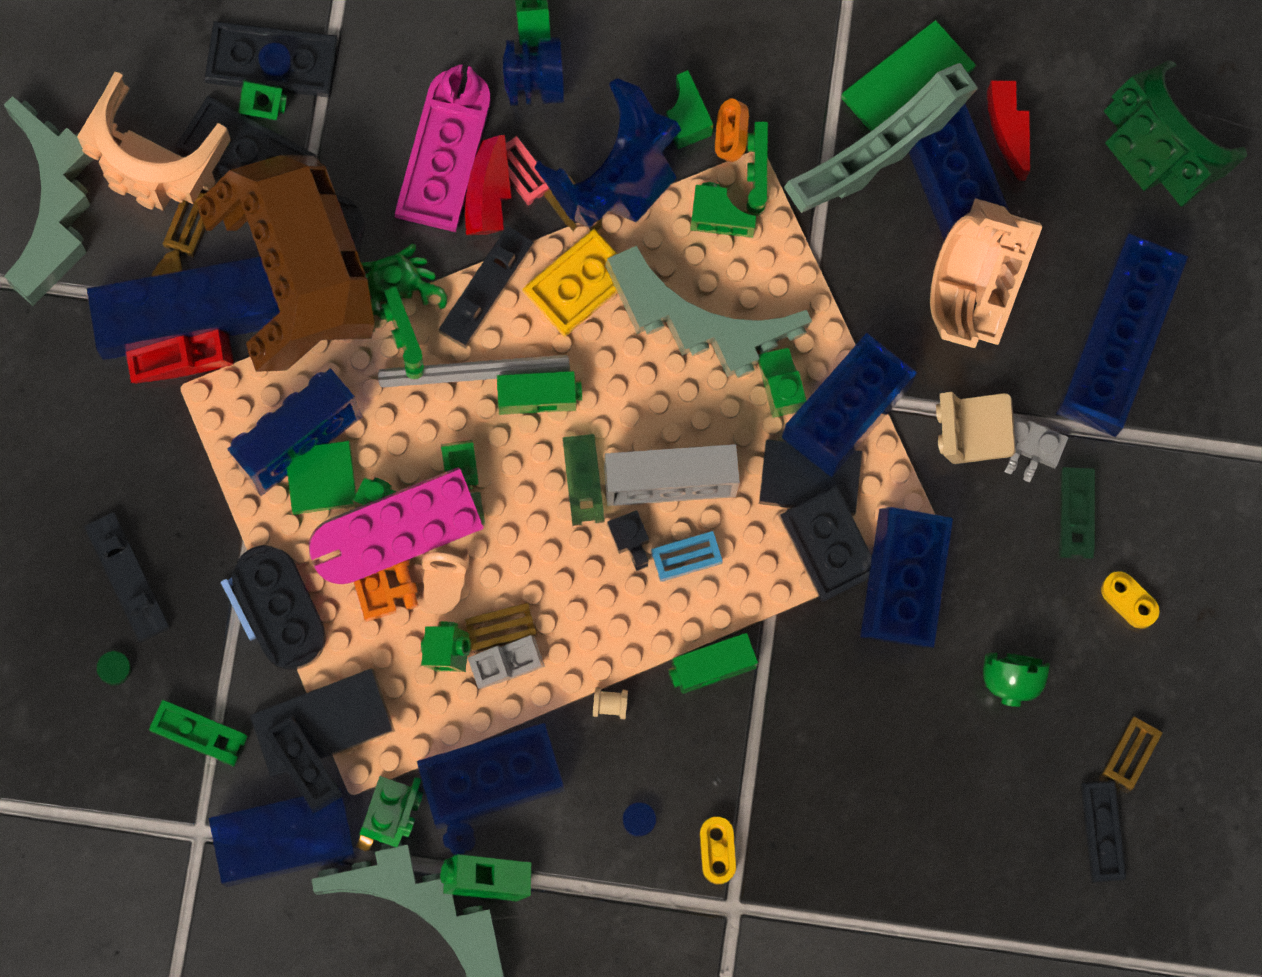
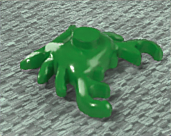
M411 244L401 252L373 262H361L364 272H369L365 275L371 296L373 315L378 316L381 320H385L380 306L381 302H385L384 290L392 287L397 288L400 298L410 299L413 296V292L418 290L421 293L423 305L426 306L429 303V297L432 295H438L441 298L438 304L440 309H444L447 305L448 296L443 288L421 280L422 277L430 280H435L436 278L435 273L427 269L416 268L426 265L427 259L419 257L408 259L416 250L415 244Z

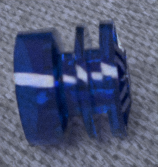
M560 37L539 38L536 53H530L527 39H522V53L515 54L514 40H506V48L502 60L504 89L509 97L510 106L518 105L517 91H525L526 105H531L533 90L540 91L543 104L564 103Z

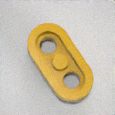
M1114 572L1103 581L1101 592L1104 599L1130 625L1143 629L1151 626L1159 616L1157 602L1129 574ZM1115 583H1122L1125 591L1122 593L1116 591ZM1138 606H1146L1148 615H1141L1138 611Z
M712 817L703 823L700 830L702 871L709 882L724 884L731 880L736 871L734 832L729 821L722 817ZM719 829L722 832V838L718 841L713 840L710 836L711 830ZM715 862L724 864L725 871L723 873L717 874L713 871L712 866Z

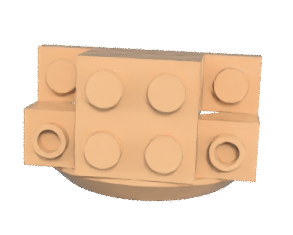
M114 72L105 91L77 136L83 148L82 151L89 157L99 160L104 173L103 176L107 179L108 186L113 191L121 195H125L127 192L137 197L136 201L148 209H153L155 206L164 211L171 198L180 203L186 200L194 204L201 190L208 192L216 183L212 171L231 141L227 128L217 123L202 145L185 158L130 130L122 134L116 131L118 126L113 121L119 106L130 89L124 84L122 80L123 75Z
M975 198L971 212L959 219L948 233L940 250L933 273L930 308L932 318L942 339L972 348L976 347L978 339L999 344L1042 229L1040 223L1011 215L1003 206ZM975 300H976L977 305H976V308H975V310H974V304H975Z

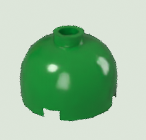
M998 652L986 653L983 679L988 690L993 695L1002 698V704L1020 707L1021 701L1033 700L1044 690L1049 675L1050 663L1042 665L1043 660L1012 653H1007V657L1004 659H997Z

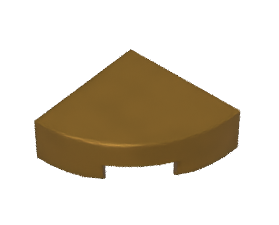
M178 249L167 253L152 272L151 283L153 288L185 283Z

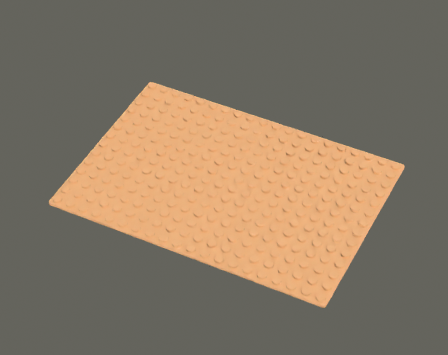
M753 152L742 155L735 162L727 161L600 213L599 215L603 219L602 228L597 232L618 254L637 246L650 269L668 288L685 301L707 312L732 319L759 321L783 318L807 310L812 320L809 327L806 328L807 333L792 341H789L788 337L777 341L778 346L768 351L789 348L795 368L799 371L807 401L802 412L772 418L758 362L753 366L755 370L748 375L737 378L736 374L727 377L711 343L708 344L709 349L699 355L692 356L690 352L682 356L667 322L663 323L664 328L655 333L647 335L646 331L637 334L618 293L564 338L523 293V287L590 232V228L597 224L593 217L575 223L577 228L574 232L568 226L533 241L534 247L466 349L440 334L439 328L483 262L430 283L440 286L445 290L448 301L444 309H440L438 306L441 299L438 295L430 296L429 303L426 306L423 305L421 293L418 290L413 292V296L410 299L401 298L422 351L424 365L568 355L570 363L569 372L574 371L575 381H581L582 400L576 401V411L499 415L497 379L380 387L378 379L380 369L405 367L403 348H396L391 334V330L395 329L392 321L386 322V320H381L376 315H373L375 332H373L372 339L321 340L287 371L256 372L251 357L234 363V365L223 367L181 386L184 400L247 550L256 546L267 545L288 553L293 559L324 625L326 640L322 653L312 664L297 669L306 693L368 669H374L395 731L333 755L349 794L358 795L376 787L379 776L393 780L595 693V687L601 690L668 662L675 657L684 655L817 598L818 595L778 516V514L790 508L758 504L766 439L862 451L856 514L852 517L879 571L944 542L945 534L768 157L767 201L763 214L756 216L753 238L690 231L695 185H702L705 182L717 183L722 188H727V196L731 203L742 212L749 214L746 206L749 193L753 190V182H747V163H753ZM496 258L494 260L495 263L507 269L500 259ZM473 440L479 484L473 485V489L469 490L484 529L428 551L429 553L451 554L462 559L466 553L469 554V566L464 575L465 582L458 605L454 610L440 617L429 610L424 600L423 576L425 570L422 567L421 560L423 554L409 559L410 566L408 567L412 583H416L418 589L416 597L419 606L407 610L403 598L393 600L397 613L365 622L354 582L348 584L331 583L318 574L312 561L317 559L325 561L340 554V550L311 560L309 555V540L315 528L328 519L355 509V506L293 515L285 450L349 441L356 493L364 477L371 480L374 477L382 479L392 486V490L397 492L444 473L441 444ZM736 444L740 481L736 497L607 506L604 474L605 453ZM636 510L649 538V543L641 545L649 561L648 567L636 571L628 551L621 554L618 553L607 526V521ZM707 532H714L723 560L722 564L660 582L655 562L651 555V549ZM708 541L661 555L660 558L662 561L709 547L710 543ZM712 553L706 556H702L679 564L665 567L664 570L666 572L706 559H710L714 556ZM386 572L390 589L399 586L396 572ZM525 603L529 604L537 635L535 639L545 667L502 683L478 689L468 658L488 649L473 652L471 646L470 653L467 656L466 672H436L421 666V641L425 634V626H438V622L447 621L457 623L459 629L468 632L465 623L467 618ZM521 613L510 617L475 625L473 627L474 630L483 627L522 618L525 616L524 613ZM525 624L479 636L476 639L477 642L527 630L528 627Z

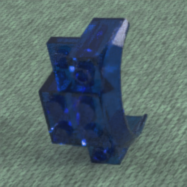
M618 78L611 81L609 85L619 108V130L612 151L602 166L589 178L576 184L572 183L564 169L559 168L555 171L544 166L539 160L534 167L568 217L588 228H591L608 211L637 223L677 178L661 152L681 131L677 121L655 113L639 86Z

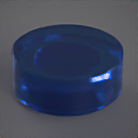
M267 44L259 53L260 67L270 76L283 75L290 68V54L288 49L282 44Z
M634 803L623 814L625 830L635 837L648 835L656 823L653 809L645 803Z

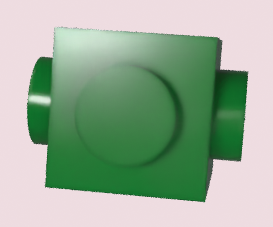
M440 621L438 626H425V634L421 641V666L436 672H466L467 656L471 650L470 633L459 629L458 624L454 622Z

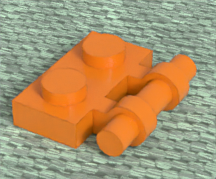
M409 559L354 581L365 622L397 613L393 600L403 598L407 610L419 606L416 597L418 589L416 583H412L408 570L410 566ZM395 571L399 586L390 589L386 572Z

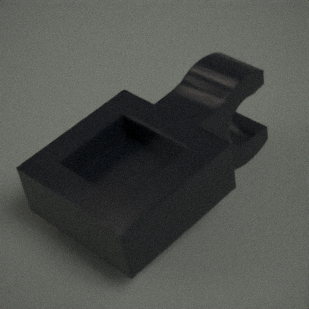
M636 510L607 521L608 529L618 553L621 554L628 551L636 571L648 567L649 561L641 545L649 543V538L638 511Z

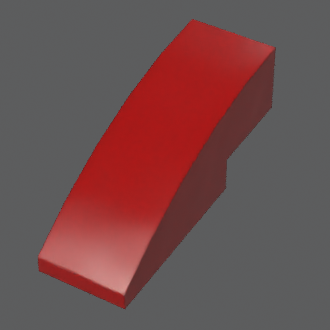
M991 80L987 90V101L992 130L1008 166L1019 181H1025L1030 172L1029 111H1017L1016 81Z
M505 135L483 140L475 156L466 193V235H487L504 230L501 201L511 198Z
M219 329L193 337L182 335L126 352L132 383L172 379L234 365L229 334Z

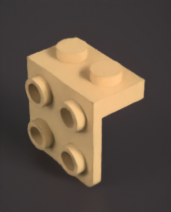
M953 392L940 393V404L936 405V415L938 422L942 423V435L938 436L940 453L944 454L950 462L959 464L1014 456L1016 446L1012 398L1008 394L959 399Z

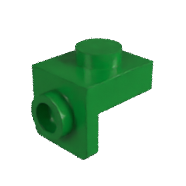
M473 440L441 444L444 472L459 467L469 490L473 489V485H478Z

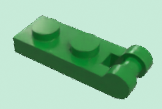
M755 122L753 133L747 134V152H753V163H747V182H753V190L749 193L746 209L750 215L754 216L763 214L767 201L768 122Z
M396 287L384 290L386 303L381 304L382 312L386 322L392 321L395 329L391 330V334L396 348H403V359L407 377L414 380L419 379L424 375L422 351Z
M162 700L149 728V731L233 767H235L239 758L236 754L240 745L244 746L248 738L247 735L165 700ZM220 736L229 739L224 750L215 747Z

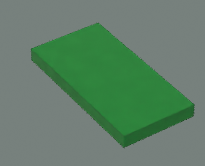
M935 20L844 91L840 98L871 132L912 99L937 72L960 63L969 74L975 69L976 65Z

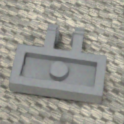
M1013 414L1016 452L1014 456L1009 458L1004 472L1012 474L1015 471L1021 454L1031 458L1023 474V480L1030 482L1039 462L1054 469L1056 468L1068 437Z

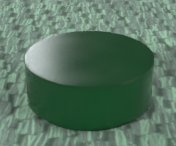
M117 651L107 652L98 660L97 673L105 683L120 685L129 678L131 664L124 654Z

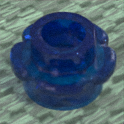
M454 822L447 827V833L443 835L445 847L450 848L451 853L456 855H462L466 850L470 851L476 842L473 836L474 829L467 823L460 824L459 822ZM461 835L463 839L462 841H457L456 837Z

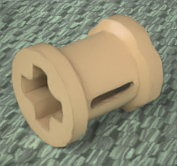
M595 687L593 717H598L599 714L617 715L620 719H625L628 690L615 693L604 692L600 688Z

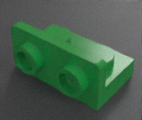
M379 776L360 835L396 848L402 836L409 837L415 818L410 817L411 810H418L423 796V792L418 791L421 779L415 777L410 787Z

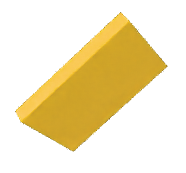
M594 228L523 287V293L565 338L618 293L605 267L607 258L618 253Z

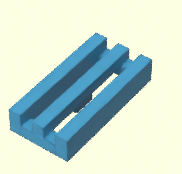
M713 531L651 549V555L654 559L660 582L723 563ZM708 541L710 543L709 547L661 561V555ZM712 553L714 556L713 558L706 559L683 567H679L666 572L664 570L665 567L679 564L702 556H706Z

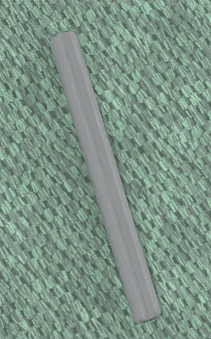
M568 355L424 365V375L415 380L407 377L405 367L385 368L379 370L378 379L380 387L383 388L497 379V375L569 372L570 363Z

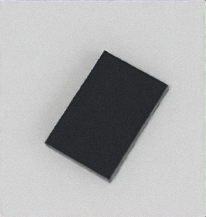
M766 439L758 504L792 508L833 486H838L852 516H855L862 451Z
M833 486L778 514L821 602L880 573L838 486Z

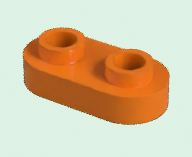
M736 99L726 100L721 105L717 114L715 152L718 157L729 162L739 160L744 154L747 145L749 110L746 104Z

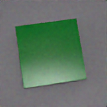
M349 441L285 450L293 515L354 506L353 499L356 495V486Z

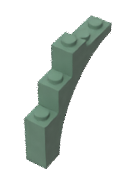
M960 63L937 72L912 99L873 131L828 161L789 180L784 189L801 213L839 196L842 199L864 189L880 169L902 160L920 139L942 130L978 89Z
M12 96L4 106L9 116L25 132L33 146L40 170L41 199L33 234L20 258L4 277L14 290L34 306L87 253L81 243L84 238L71 225L91 206L86 197L88 191L75 178L94 159L82 151L83 148L77 138L80 132L75 135L66 128L60 133L49 121L43 124L36 117L38 115L37 111L27 101L24 100L20 103Z
M637 246L607 258L605 264L637 334L646 331L647 335L655 333L664 328L663 323L667 322L682 356L690 352L692 356L699 355L709 349L708 344L711 343L727 377L736 374L737 378L750 374L755 370L753 366L760 359L757 350L761 354L776 348L778 346L777 341L788 337L789 341L802 337L807 333L806 328L812 322L807 310L783 318L759 321L732 319L707 312L685 301L668 288L650 269Z
M401 841L397 848L388 844H382V850L375 851L377 865L371 866V861L355 863L351 865V871L339 873L338 868H332L318 872L319 877L311 879L316 895L339 892L359 893L396 902L417 913L442 935L457 955L467 977H504L490 909L483 911L482 906H474L463 909V915L457 916L453 895L443 894L444 884L441 882L440 873L422 877L423 883L416 884L409 846H402Z

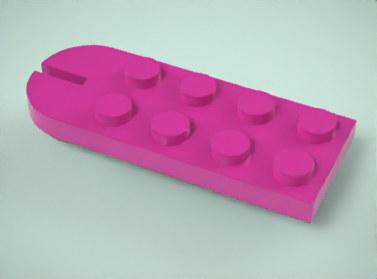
M462 65L451 67L449 70L442 72L435 77L429 86L395 210V218L457 232L466 199L470 172L479 150L491 102L490 91L486 82L469 66L466 87L460 98H457L463 77Z
M457 467L322 522L315 528L310 537L309 555L311 560L340 550V554L325 561L317 559L312 561L318 574L325 580L334 584H348L484 528L462 471Z

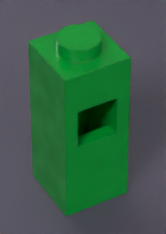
M574 371L497 375L499 415L576 411V401L582 400L581 381H575Z
M745 633L673 658L671 663L673 668L668 669L674 688L680 686L681 692L684 694L754 670L758 662L749 637Z
M457 854L444 860L441 868L440 879L444 884L443 894L519 901L531 896V862Z

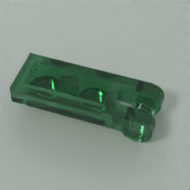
M595 435L562 437L572 526L582 525V522L594 521L595 524L605 523ZM592 501L593 508L580 509V502Z
M1063 467L1061 469L1059 556L1070 558L1071 555H1082L1084 559H1093L1095 549V469ZM1072 533L1083 534V541L1072 542Z

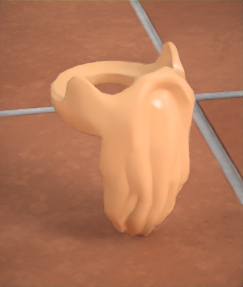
M425 552L421 560L422 567L425 570L423 576L424 600L429 610L440 617L454 610L460 601L461 590L465 582L464 575L469 566V554L466 553L462 559L446 553Z

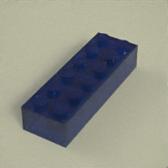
M1128 233L1119 249L1056 414L1117 437L1125 425L1186 264L1187 256Z
M261 257L87 288L96 348L102 360L126 356L127 351L182 335L193 337L217 329L229 334V336L260 331L280 313Z

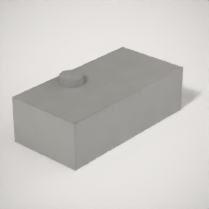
M736 444L605 453L604 474L607 506L736 497L740 483Z

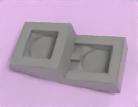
M532 635L502 647H493L468 658L478 689L502 683L545 667L535 636Z

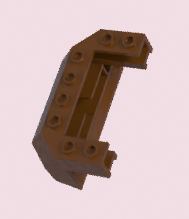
M279 155L229 170L197 202L199 214L202 217L206 231H212L222 220L227 231H237L248 221L273 295L279 307L280 313L246 342L248 353L256 372L287 371L321 340L372 339L375 322L367 278L326 166L318 159L307 155Z

